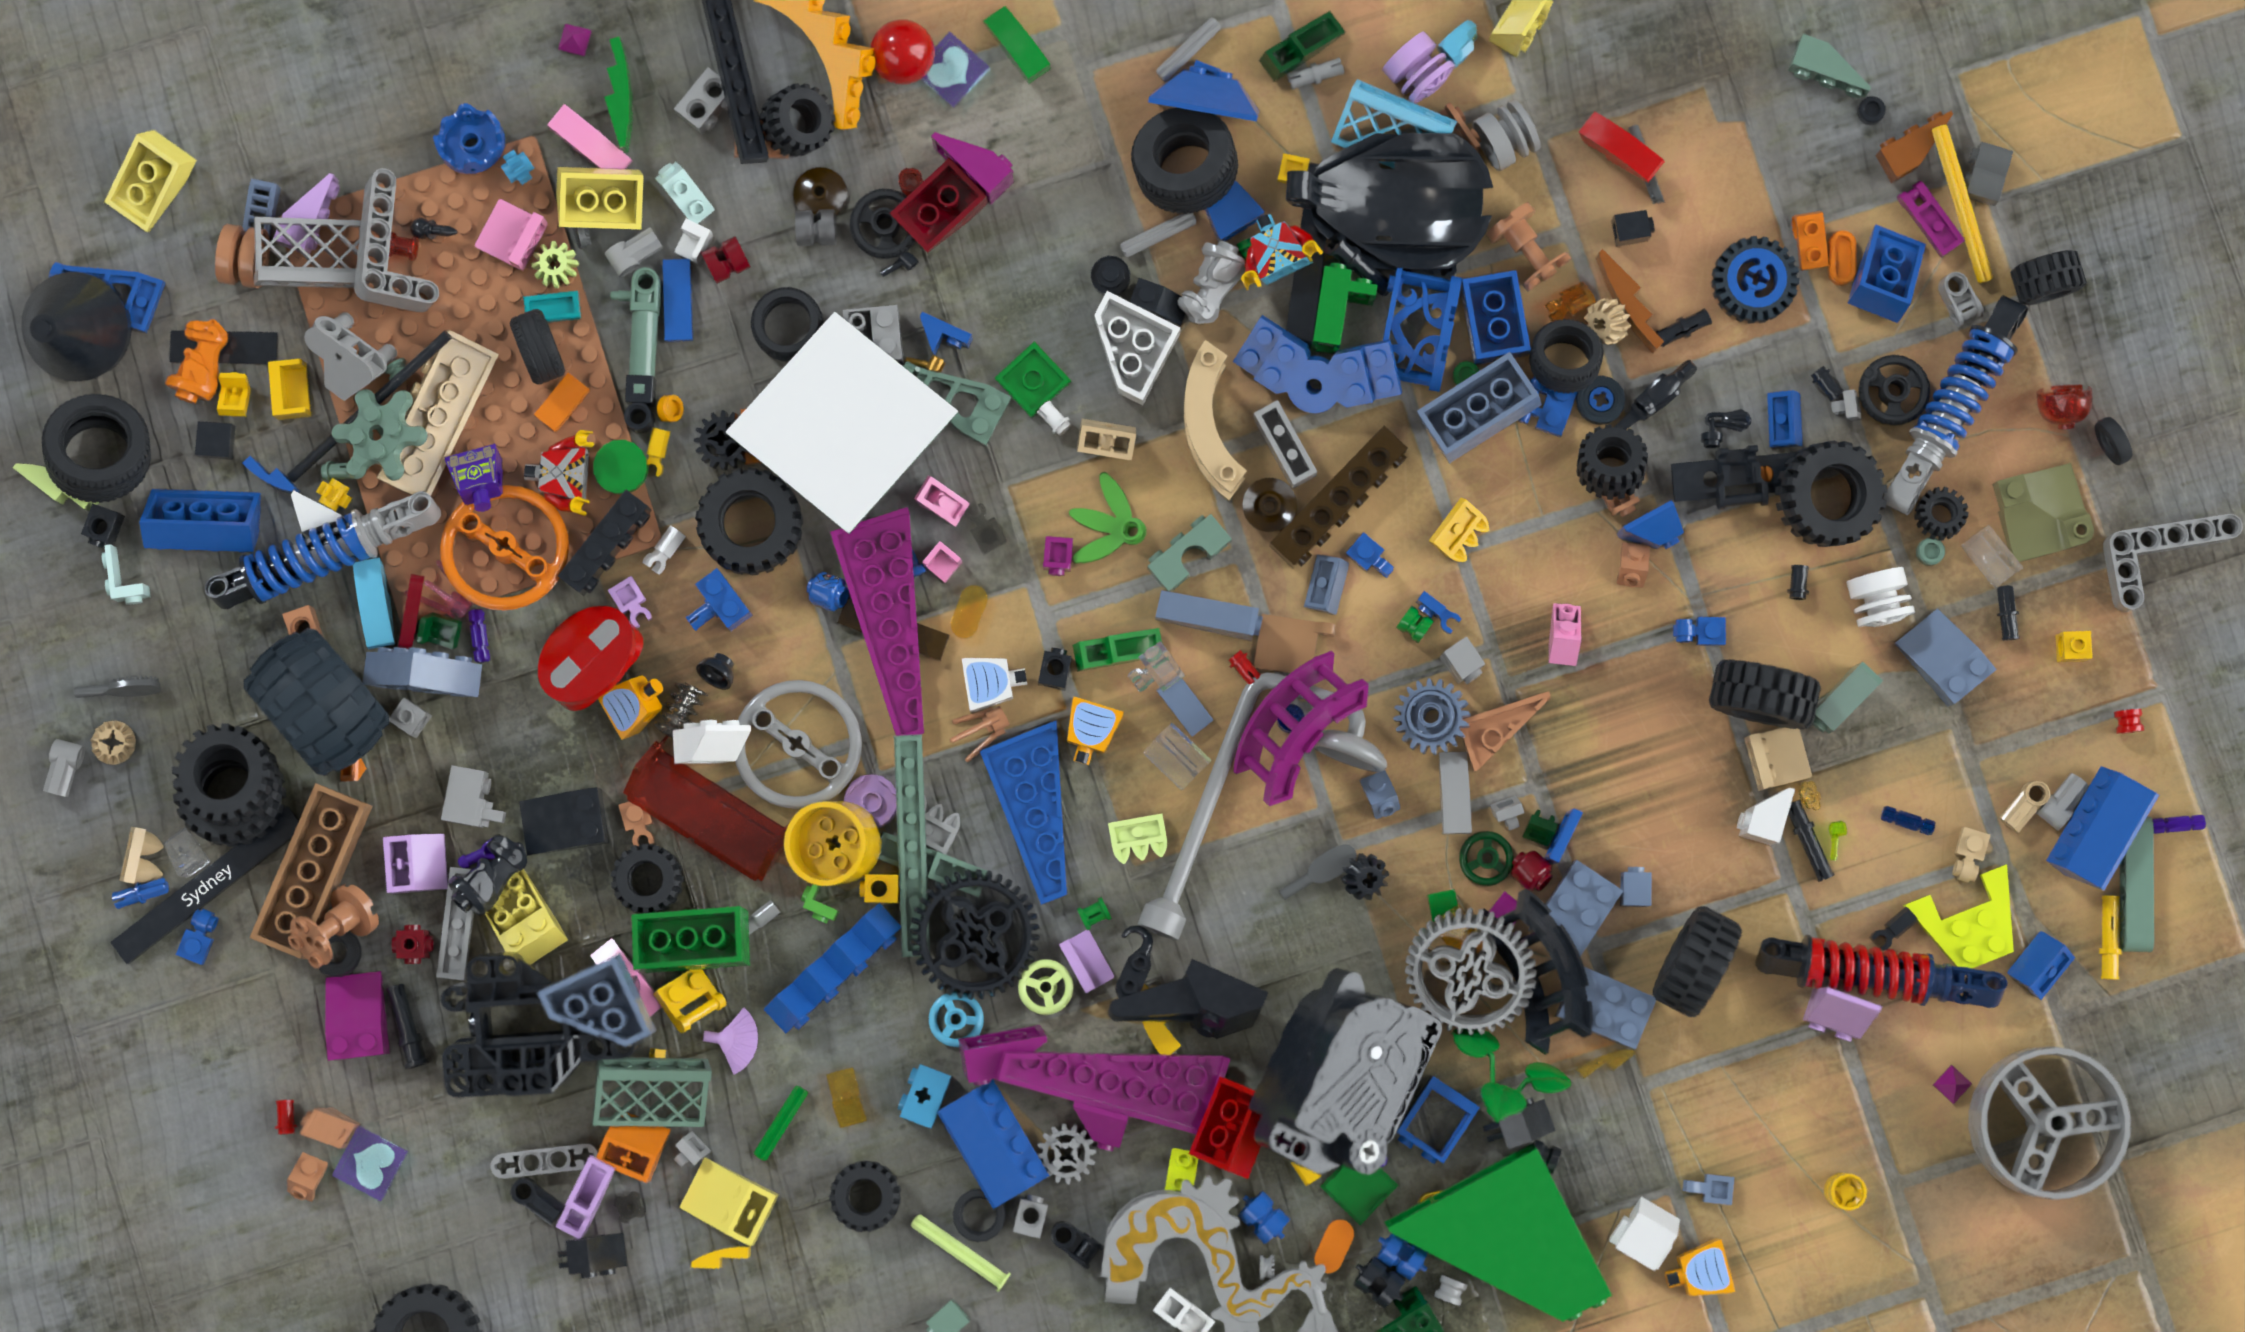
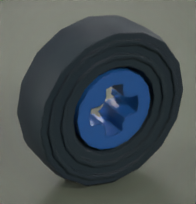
M1602 375L1597 376L1595 381L1586 389L1578 391L1576 396L1577 410L1581 416L1588 422L1597 425L1609 424L1616 420L1624 410L1626 401L1624 390L1620 384L1611 377ZM1605 394V400L1608 401V404H1602L1601 407H1598L1596 405L1597 400L1593 399L1594 396Z

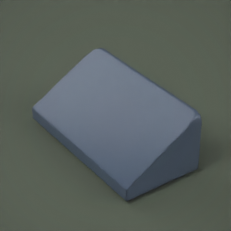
M1317 554L1304 604L1305 608L1333 615L1337 614L1349 562L1341 558Z

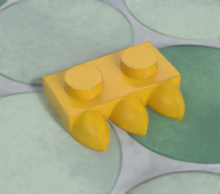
M1460 498L1429 539V542L1446 557L1454 561L1465 562L1467 561V554L1462 544L1468 547H1477L1478 539L1473 529L1479 532H1488L1489 524L1486 517L1466 499Z

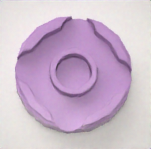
M872 774L860 776L851 782L847 788L844 801L852 802L865 808L874 817L873 819L878 828H882L890 823L896 815V791L892 783L884 777Z

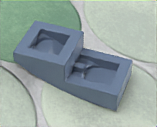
M1176 674L1156 690L1191 737L1213 721V718L1179 674Z

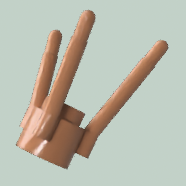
M990 706L983 711L952 720L953 724L981 718L982 722L950 738L951 743L961 740L985 727L989 733L994 731L965 758L966 762H970L997 737L1006 733L1004 728L1010 724L1000 706L994 709Z

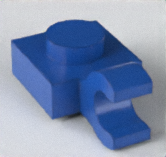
M1364 532L1346 552V555L1366 572L1373 566L1387 578L1394 570V567L1389 562L1380 557L1384 549Z
M1425 591L1416 601L1420 605L1418 610L1430 619L1433 616L1440 619L1441 629L1447 634H1451L1453 631L1446 624L1448 619H1454L1458 623L1461 621V617L1458 614L1446 609L1443 604Z

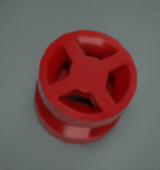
M2142 709L2114 712V718L2118 720L2116 734L2145 731L2144 725L2140 721Z

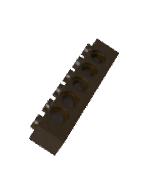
M1384 425L1270 542L1269 547L1292 569L1297 564L1302 567L1312 557L1310 551L1316 544L1319 547L1323 546L1331 537L1328 532L1335 525L1340 528L1350 518L1347 512L1354 505L1359 508L1369 498L1366 493L1373 486L1378 489L1386 481L1388 476L1385 473L1392 466L1397 469L1407 459L1404 454L1408 447ZM1381 454L1385 457L1386 463L1380 467L1375 466L1371 462V456ZM1356 473H1361L1365 475L1367 483L1363 486H1357L1353 483L1352 476ZM1344 493L1348 498V503L1343 506L1335 504L1333 501L1334 494ZM1318 512H1324L1328 515L1329 522L1325 525H1319L1315 522L1314 515ZM1301 531L1306 532L1310 536V542L1305 545L1298 544L1295 540V535Z

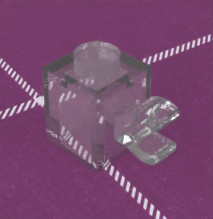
M1161 641L1148 648L1146 652L1139 656L1145 669H1134L1128 674L1133 683L1136 682L1134 685L1139 692L1146 690L1154 681L1164 692L1185 677Z

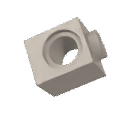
M403 697L389 717V721L410 736L417 738L432 715Z
M1028 1194L1027 1199L1021 1198L1013 1232L1041 1238L1049 1205L1043 1203V1197ZM1032 1207L1038 1210L1039 1220L1037 1222L1028 1223L1024 1219L1023 1213L1027 1208Z

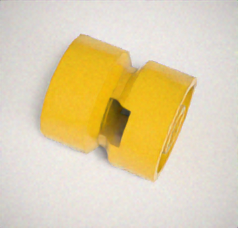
M1836 1173L1827 1179L1824 1185V1195L1830 1205L1842 1210H1854L1864 1204L1867 1197V1188L1861 1178L1854 1174Z

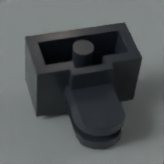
M1533 1097L1526 1099L1527 1104L1523 1111L1508 1116L1498 1123L1494 1121L1484 1125V1132L1499 1127L1502 1130L1487 1136V1141L1491 1142L1505 1138L1508 1149L1533 1142L1556 1131L1545 1099L1534 1102Z
M623 1233L565 1240L566 1250L557 1252L558 1257H567L566 1262L558 1263L559 1269L568 1268L569 1274H580L581 1279L598 1277L597 1271H599V1275L616 1274V1268L627 1266Z

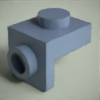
M1386 770L1360 780L1375 819L1390 816L1401 809L1397 793Z

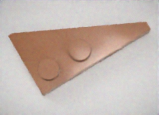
M1549 691L1463 719V721L1470 725L1469 728H1461L1460 730L1465 735V738L1462 739L1473 772L1478 771L1550 699Z

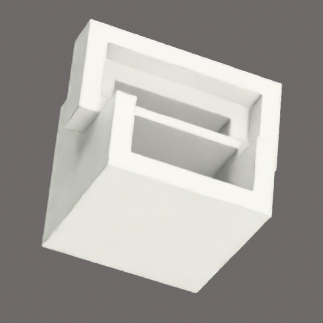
M1641 1196L1631 1211L1629 1218L1625 1215L1610 1236L1609 1241L1616 1245V1249L1655 1271L1659 1269L1672 1249L1673 1242L1678 1236L1680 1219Z

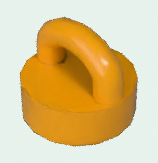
M676 395L662 396L657 404L659 419L662 422H676L681 419L684 411L682 400Z

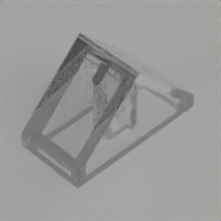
M187 827L164 842L170 861L178 876L189 878L211 862Z

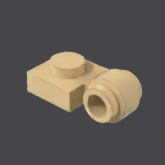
M1967 827L1961 828L1954 854L1963 856V859L1956 860L1952 875L1957 876V880L1967 883L1976 880L1979 866L1975 865L1973 860L1979 862L1984 860L1990 839L1989 834Z

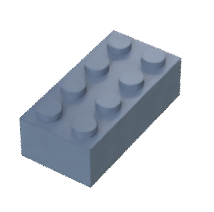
M1509 352L1417 410L1421 422L1450 464L1535 410L1542 403L1539 394Z

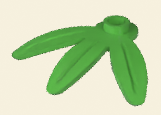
M1102 472L1099 475L1100 485L1104 497L1116 518L1091 509H1070V517L1078 523L1095 531L1110 533V535L1099 538L1077 551L1072 557V561L1076 564L1097 561L1116 551L1124 542L1129 545H1137L1146 536L1145 524L1138 518H1132L1131 508L1123 490L1106 472ZM1132 528L1138 529V532L1135 536H1130V530Z

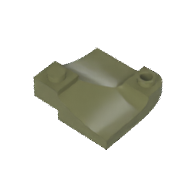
M2071 463L2017 475L1992 484L2000 509L1998 511L1999 519L2013 564L2083 545L2093 537L2094 527L2092 520L2084 507ZM2077 526L2084 528L2083 535H2079L2076 532Z

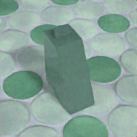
M1864 662L1853 666L1817 705L1812 725L1822 733L1824 731L1828 734L1833 732L1883 680Z

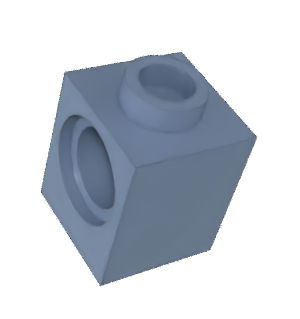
M1628 867V872L1620 873V889L1623 890L1620 895V906H1651L1652 872H1644V867Z

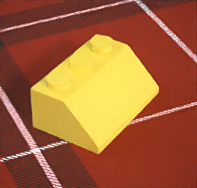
M557 167L559 227L641 229L643 174L640 170Z

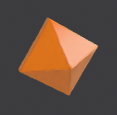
M362 758L341 770L340 780L342 782L359 780L367 769Z

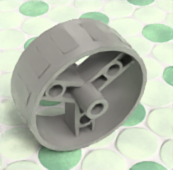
M2060 1047L2026 1048L2006 1056L1994 1064L1981 1078L1970 1103L1968 1129L1972 1146L1980 1162L1994 1178L2009 1187V1189L2026 1196L2051 1200L2067 1199L2095 1189L2104 1183L2118 1168L2126 1153L2130 1138V1113L2126 1097L2119 1083L2105 1067L2091 1057L2072 1049ZM2047 1054L2070 1060L2090 1074L2099 1085L2106 1100L2057 1107L2024 1065L2023 1061ZM2022 1081L2026 1083L2028 1088L2024 1096H2021L2017 1089ZM1998 1084L2023 1115L2028 1129L2010 1174L1998 1161L1990 1145L1987 1132V1111L1991 1096ZM2036 1097L2045 1108L2031 1109L2028 1103ZM2089 1110H2092L2095 1114V1121L2091 1125L2086 1121V1114ZM2067 1112L2075 1113L2076 1126H2073L2072 1117ZM2110 1130L2105 1151L2099 1162L2086 1176L2072 1185L2056 1190L2041 1191L2062 1137ZM2038 1136L2049 1137L2043 1151L2035 1149ZM2035 1154L2039 1162L2036 1168L2031 1169L2028 1161L2030 1156Z

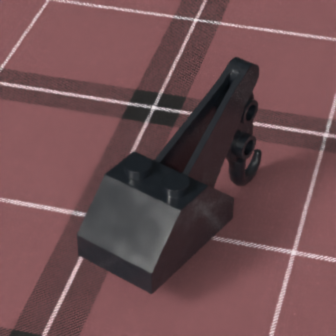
M1137 925L1130 926L1124 930L1121 935L1122 938H1126L1131 933H1137L1142 937L1143 942L1141 947L1128 957L1117 981L1115 992L1118 998L1111 1002L1108 1009V1015L1113 1021L1189 1022L1191 1028L1197 1030L1200 1035L1216 1039L1253 1027L1269 992L1194 959H1191L1182 979L1141 991L1151 969L1152 935L1147 929Z

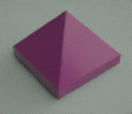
M565 24L558 50L585 57L592 31Z
M1950 1065L1933 1084L1952 1104L1972 1085L1953 1065Z

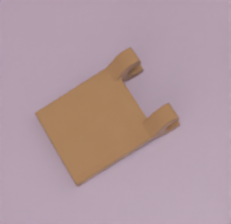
M1262 614L1263 619L1258 637L1254 667L1256 669L1290 674L1315 657L1319 634L1335 636L1336 625L1328 622H1315Z

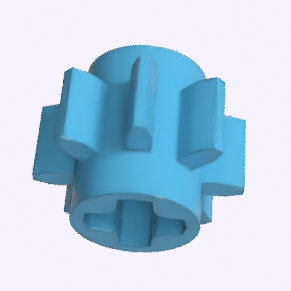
M512 150L503 156L506 163L501 168L511 183L519 180L521 185L532 179L529 172L535 168L524 152L517 155Z

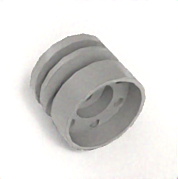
M1515 99L1507 102V108L1502 105L1497 108L1499 121L1488 112L1472 122L1473 129L1481 139L1479 144L1491 165L1499 172L1516 162L1514 149L1521 157L1525 158L1529 155V150L1535 153L1541 148L1540 139L1531 117Z

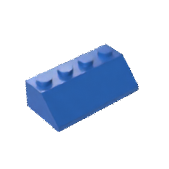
M151 489L139 521L144 548L158 550L254 552L259 537L261 493Z
M2101 766L2046 861L2063 875L2104 891L2159 795L2126 775Z
M993 1079L990 1080V1083L979 1086L937 1111L993 1209L1049 1176Z

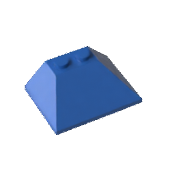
M1190 66L1189 70L1184 69L1153 91L1148 99V103L1256 122L1260 111L1240 81L1232 78L1233 73L1217 70L1216 75L1205 73L1206 68Z

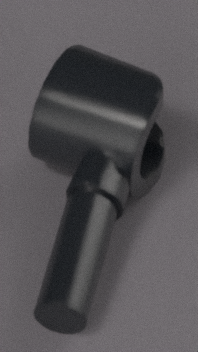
M905 252L898 258V261L881 270L880 274L884 277L899 269L902 265L907 271H910L919 261L913 254Z

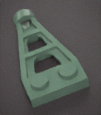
M906 361L903 367L913 375L917 373V378L928 387L932 381H939L949 385L951 390L945 401L950 405L955 394L959 392L973 394L978 398V403L971 416L965 418L957 413L949 423L963 435L987 446L1012 398L988 384L919 368Z

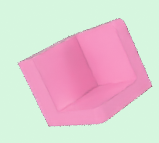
M939 541L922 563L924 567L946 583L962 564V560Z

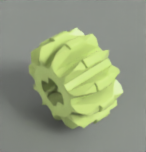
M551 241V249L542 244L540 247L543 253L534 252L533 254L539 260L531 264L533 269L538 270L534 276L536 279L543 278L542 283L544 286H548L552 282L555 288H559L560 280L564 284L569 285L570 282L567 276L576 277L577 275L571 268L579 266V262L573 259L576 253L574 250L567 251L568 246L566 243H562L558 248L557 243ZM556 259H558L561 265L559 268L554 266V270H552L550 263L552 261L556 263Z

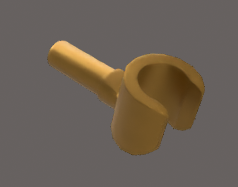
M932 355L929 362L906 357L905 363L908 361L916 366L939 373L942 372L946 364L943 359Z

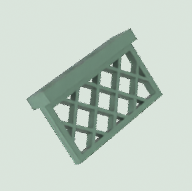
M624 1058L596 1060L597 1075L592 1117L593 1126L704 1127L708 1085L712 1074L708 1059ZM603 1080L616 1081L620 1085L609 1095L602 1089ZM635 1081H643L647 1087L636 1095L629 1086ZM664 1081H671L676 1087L664 1096L656 1087ZM691 1082H702L701 1089L693 1096L684 1089ZM625 1090L633 1099L621 1108L613 1099ZM653 1091L660 1100L649 1108L641 1099ZM681 1091L688 1100L676 1108L669 1100ZM608 1103L617 1110L611 1117H599L600 1110ZM637 1103L645 1110L639 1117H630L626 1113ZM664 1104L673 1111L666 1118H658L654 1114ZM692 1104L699 1110L698 1118H686L682 1112Z

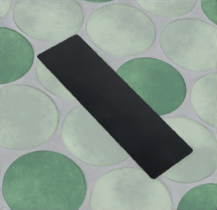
M172 330L170 333L169 361L171 363H182L185 359L184 350L186 348L195 349L197 346V342L186 338L184 330ZM226 331L229 340L220 352L219 363L268 364V362L277 361V332Z

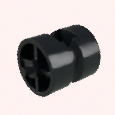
M1373 1256L1366 1265L1362 1266L1359 1263L1356 1265L1355 1268L1359 1270V1275L1355 1279L1353 1286L1364 1294L1371 1293L1372 1300L1385 1309L1392 1300L1397 1299L1401 1301L1403 1299V1296L1400 1295V1289L1406 1279L1394 1270L1388 1272L1387 1265L1378 1260L1377 1257Z

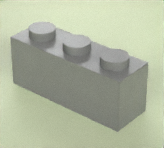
M1277 400L1254 412L1253 420L1290 487L1294 489L1316 477L1317 470L1279 401Z

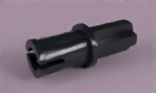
M2010 585L2000 586L1997 588L1999 605L1997 617H2000L2002 641L2020 639L2017 623L2019 611H2016L2014 588Z

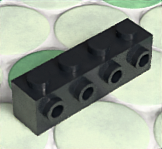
M626 489L558 577L583 596L587 592L591 593L598 585V578L604 571L607 572L614 565L615 557L620 550H625L632 542L634 532L638 527L642 528L650 518L649 513L652 510Z

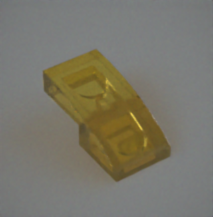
M1632 1049L1608 1052L1583 1063L1575 1071L1582 1079L1588 1077L1603 1064L1610 1071H1614L1635 1055V1052Z

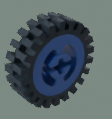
M1751 236L1749 239L1742 238L1738 242L1731 244L1717 259L1711 275L1713 276L1711 288L1714 287L1715 292L1713 295L1715 299L1718 298L1719 307L1721 309L1724 307L1727 310L1726 314L1730 317L1734 315L1737 317L1736 320L1740 322L1746 320L1750 324L1755 322L1764 323L1769 319L1776 318L1792 303L1798 291L1796 288L1800 278H1797L1799 269L1798 266H1794L1795 258L1787 254L1789 250L1786 247L1782 249L1778 246L1780 242L1776 240L1771 242L1768 241V237L1764 236L1761 239L1757 238V236ZM1754 262L1756 265L1750 267L1741 279V287L1744 290L1742 291L1737 282L1738 270L1741 265ZM1769 270L1773 277L1772 291L1765 297L1757 298L1754 294L1761 292L1767 286L1766 283L1770 279ZM1753 275L1758 276L1757 281L1759 283L1757 285L1752 284L1753 279L1751 277Z

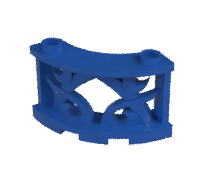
M1397 268L1396 276L1390 275L1387 288L1388 292H1392L1383 341L1389 340L1390 331L1392 330L1394 338L1398 343L1392 345L1393 353H1397L1399 356L1396 363L1403 361L1405 356L1410 359L1406 369L1397 367L1400 381L1429 386V390L1440 392L1462 278L1451 276L1450 280L1403 271V268ZM1402 284L1422 287V297L1417 299V294L1413 289H1411V296L1404 297L1401 293ZM1427 289L1443 291L1445 293L1428 295ZM1396 300H1398L1405 307L1394 316ZM1433 304L1432 311L1435 308H1439L1442 312L1441 316L1436 319L1432 318L1428 305ZM1423 307L1426 320L1433 327L1441 329L1440 336L1432 335L1422 339L1414 350L1406 340L1400 324L1411 313ZM1425 344H1432L1434 346L1433 354H1427L1424 350L1423 357L1419 355L1421 348ZM1415 363L1432 374L1414 371L1411 368Z

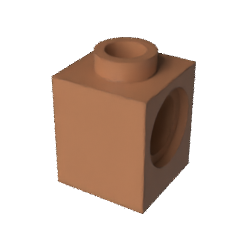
M307 605L282 614L289 635L294 632L299 633L300 625L308 622L311 629H316L323 636L315 608Z

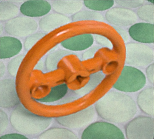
M503 485L501 496L492 498L490 501L504 498L519 499L539 508L550 520L556 535L557 548L553 563H547L540 556L533 557L521 549L519 543L510 532H496L485 525L480 517L473 513V510H475L474 503L465 505L462 502L454 510L445 525L440 544L442 566L452 586L468 601L492 610H513L538 601L557 584L560 579L558 575L568 561L569 536L560 513L537 492L511 485ZM469 522H478L475 529L466 530ZM462 532L467 538L479 540L490 548L491 553L499 563H514L526 571L530 579L536 582L537 585L522 594L512 597H491L474 590L462 579L455 566L453 545L456 533ZM497 543L505 547L509 545L512 551L506 550L504 548L500 549ZM535 566H544V570L540 574H532Z

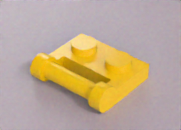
M702 969L689 970L653 993L680 1033L688 1031L693 1023L712 1011H719L727 1005L725 997L717 992ZM703 995L708 999L706 1003L687 1015H682L679 1011Z

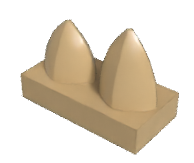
M131 827L119 881L132 884L137 882L146 883L163 876V873L156 865L140 858V855H151L163 849V844L158 837L146 831V829Z

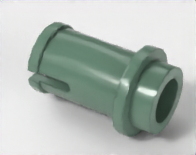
M328 461L321 467L322 478L328 482L332 478L335 480L353 479L347 473V463Z

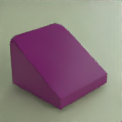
M1504 891L1489 909V913L1493 912L1494 917L1498 918L1515 910L1517 901Z

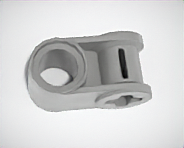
M1953 272L1939 282V294L1948 309L1953 323L1957 327L1963 326L1965 321L1975 316L1981 317L1984 315L1983 306L1964 274ZM1949 280L1957 282L1959 286L1958 292H1952L1948 288ZM1967 308L1970 309V310H1968V311H1966V312H1964V313L1962 312L1963 310H1965V309H1967Z

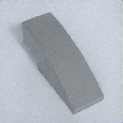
M1439 752L1442 835L1471 834L1467 752Z

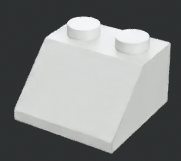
M1787 788L1746 809L1745 813H1741L1737 823V829H1740L1739 836L1770 846L1780 843L1795 789Z

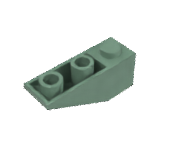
M1802 34L1798 40L1788 71L1793 72L1795 77L1802 80H1809L1810 78L1819 81V85L1828 89L1836 87L1844 90L1845 94L1850 97L1865 98L1871 87L1828 42Z

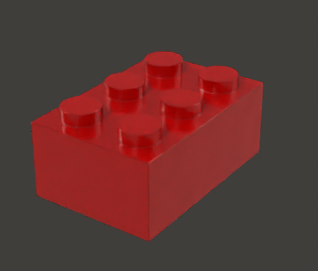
M1220 1076L1189 1155L1248 1179L1261 1148L1254 1136L1261 1116L1249 1110V1103L1255 1090Z

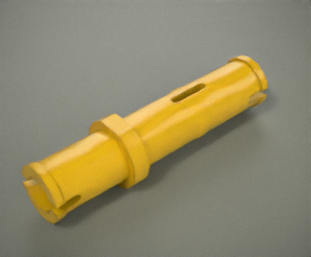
M2112 895L2102 896V948H2099V954H2102L2101 979L2119 980V955L2122 954V949H2119L2120 896Z

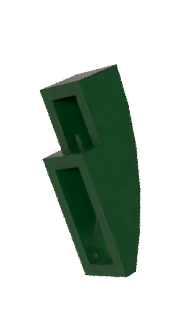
M1328 11L1289 34L1282 42L1266 50L1259 59V62L1275 82L1343 36L1345 30L1332 12Z

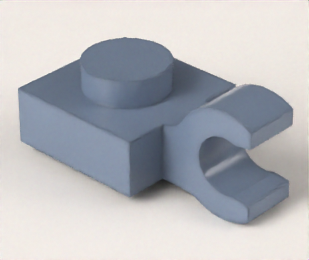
M1705 1174L1704 1182L1683 1180L1682 1191L1702 1193V1202L1732 1205L1735 1177Z

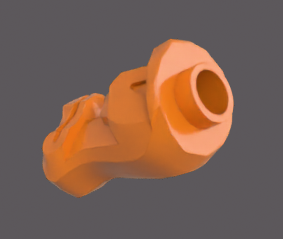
M215 319L209 321L192 320L186 324L184 333L188 340L197 342V346L195 349L186 348L184 350L185 359L180 364L177 374L167 376L165 384L176 391V398L196 404L197 399L210 401L216 393L219 379V355L227 344L229 337L226 330Z

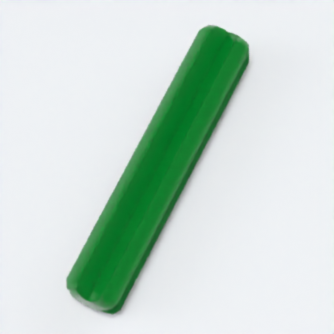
M798 1085L793 1088L755 1149L754 1155L762 1161H766L807 1097V1090Z

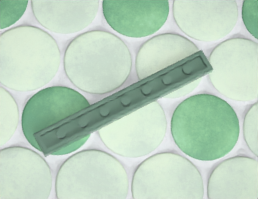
M922 734L893 735L902 957H916L912 955L911 951L919 948V945H911L909 940L918 938V936L910 934L909 929L918 928V925L912 923L911 918L916 917L920 919L921 915L917 914L914 908L924 909L925 905L919 899L923 897L928 901V894L926 892L928 886ZM928 921L927 932H926V938H927V946H928V949H929V952H930L929 921Z

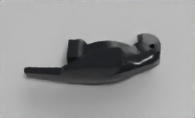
M1686 360L1674 372L1668 375L1662 373L1633 401L1631 410L1617 425H1621L1624 430H1627L1639 420L1645 421L1663 409L1681 393L1680 387L1696 373L1697 366L1691 360Z

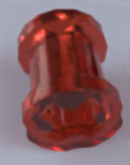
M905 168L898 176L900 189L906 196H909L923 182L922 175L916 168ZM915 178L916 185L909 184L907 186L906 179L912 181Z
M391 232L389 257L398 255L408 257L410 261H415L419 250V238L400 237L396 233Z

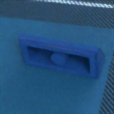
M1794 390L1767 393L1769 446L1771 448L1802 446L1800 393Z

